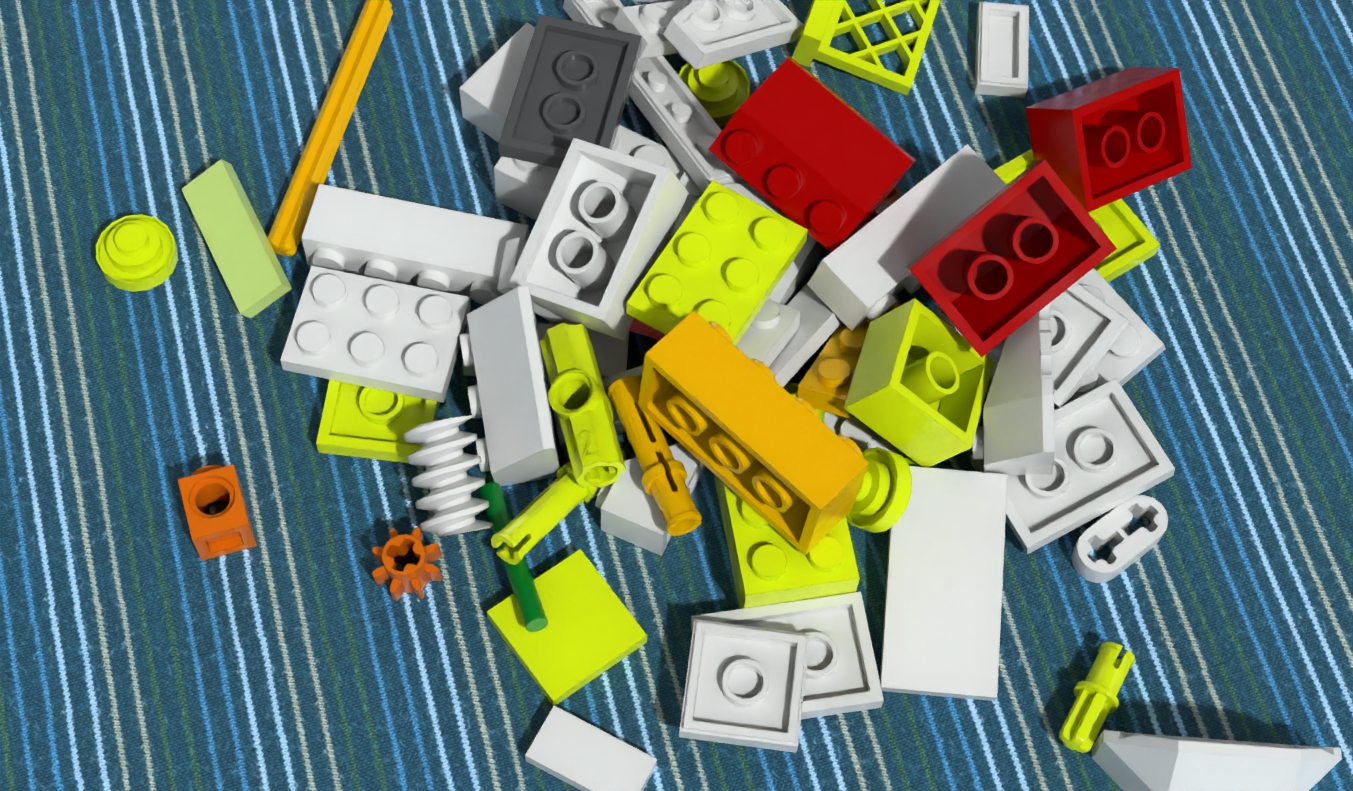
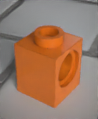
M234 464L225 467L220 465L204 466L195 470L191 476L177 479L191 538L201 561L257 546L243 488ZM225 501L229 503L221 513L215 515L204 513L206 508L214 502Z

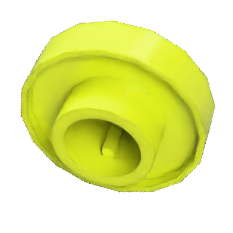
M732 59L697 70L690 63H687L678 74L719 127L726 125L737 109L750 96V80L746 71Z
M143 214L129 215L112 222L101 233L96 244V260L106 280L118 289L130 292L146 291L162 284L173 273L178 261V249L174 236L168 226L156 217Z
M875 447L862 452L864 459L869 462L852 510L846 515V518L852 526L878 533L887 531L895 525L905 512L912 491V475L909 464L902 455Z

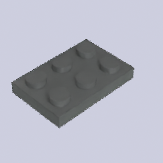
M539 14L498 143L499 156L560 169L573 138L612 150L640 55L642 36Z

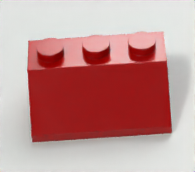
M788 57L737 109L708 149L796 224L808 229V234L830 252H833L864 227L916 161V159L792 57Z
M1131 67L1026 107L1033 159L1035 161L1045 159L1087 212H1091L1192 168L1179 68Z
M1043 159L1034 162L907 265L906 268L982 358L1117 248L1052 167Z

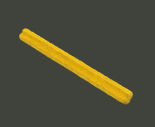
M366 0L268 234L267 238L277 255L291 257L296 253L318 186L325 182L393 15L392 3L389 0Z

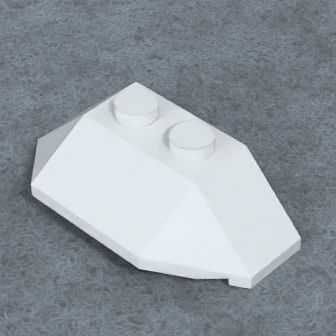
M1103 730L1092 746V759L1123 791H1309L1342 760L1340 747H1314L1139 734Z

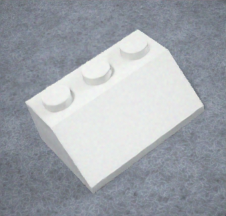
M573 138L507 287L513 290L516 287L529 285L533 302L575 324H583L586 328L624 341L634 317L626 314V303L664 250L689 194L671 168Z
M529 285L516 287L468 313L469 333L459 335L465 367L475 365L477 385L468 386L467 388L473 419L483 418L486 438L476 440L477 455L481 456L482 461L479 463L481 472L491 471L494 482L499 483L500 486L557 477V471L560 468L537 322Z

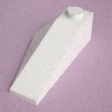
M1051 302L1006 338L983 408L984 426H977L972 445L973 459H984V472L1008 475H1052L1055 458L1054 383L1053 378H1050V375H1052V332L1049 330Z

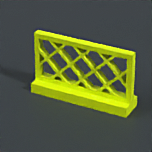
M812 0L804 22V28L799 35L792 58L806 67H810L812 60L816 59L907 96L912 87L941 0H903V2L885 7L882 0H868L874 12L855 17L846 0ZM926 6L925 12L921 7ZM909 11L919 30L902 36L892 17ZM841 16L844 22L838 23ZM880 21L890 41L872 46L861 27ZM850 32L860 51L847 54L830 47V43L833 37ZM914 44L912 51H910L908 46ZM896 50L906 67L903 76L885 69L878 56Z

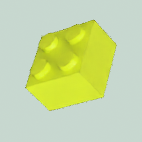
M914 298L870 322L844 409L920 466L931 467L972 448L994 360L987 354L981 358L959 332Z

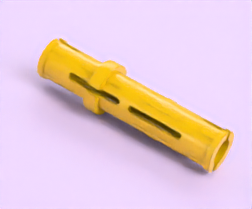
M637 376L620 378L609 386V392L607 393L609 399L614 404L627 438L644 473L641 478L643 488L648 495L654 496L667 526L668 534L671 536L687 534L695 530L702 523V516L697 511L685 484L688 477L683 463L674 459L661 426L638 406L641 379Z

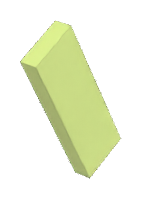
M220 159L181 189L241 315L250 319L292 289L232 164Z

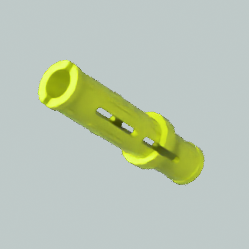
M622 451L623 459L626 461V453ZM566 462L558 469L557 479L501 531L492 536V547L498 548L505 542L506 544L496 552L497 555L509 564H518L579 503L590 502L597 495L598 487L589 486L582 488L575 480L571 462Z

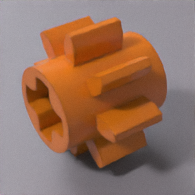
M418 527L414 529L411 535H399L397 531L391 529V539L385 544L384 548L373 547L371 550L375 559L379 563L384 564V566L378 567L372 572L377 585H381L391 581L390 593L396 601L402 597L403 592L416 593L417 597L423 599L425 598L423 588L426 587L429 581L442 580L440 569L430 564V562L436 561L442 556L438 543H432L424 547V537L421 528ZM411 557H415L417 560V565L407 563ZM398 563L407 564L403 571L398 570Z

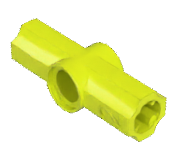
M563 322L547 329V334L539 341L551 384L548 400L552 409L559 416L576 482L582 488L589 486L602 488L619 481V476L626 470L613 422L616 416L615 407L605 393L588 330L583 324L571 325Z

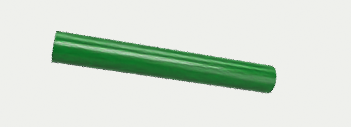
M490 482L479 489L481 499L489 501L490 506L485 509L489 522L493 523L491 529L494 535L501 531L512 518L500 484ZM503 542L498 547V550L501 549L506 543ZM525 556L516 565L509 564L502 559L526 630L537 632L544 629L548 624V620Z

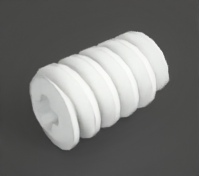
M472 415L423 423L403 435L405 442L422 445L421 449L407 457L409 464L426 467V471L411 480L412 486L430 490L429 494L415 502L417 509L434 512V516L419 525L421 531L438 534V537H444L493 527L491 522L475 519V515L490 505L488 500L471 497L473 491L486 484L485 478L467 475V470L482 462L481 456L463 453L464 447L477 440L476 433L459 430V425L473 418Z

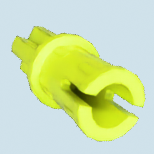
M1114 642L1102 643L1085 681L1078 682L1074 688V694L1077 698L1059 732V738L1063 741V745L1071 751L1076 750L1081 753L1090 751L1108 713L1115 712L1119 706V700L1116 696L1129 669L1132 668L1135 662V656L1129 650L1124 652L1121 660L1117 659L1123 647L1120 644Z

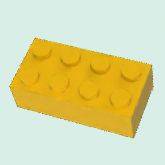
M693 310L645 353L638 406L805 556L852 510L869 462L864 459L860 448L850 438L844 435H836L820 421L817 411L808 401L798 396L793 397L776 382L772 371L758 359H749L733 345L730 335L722 326L713 321L707 322Z

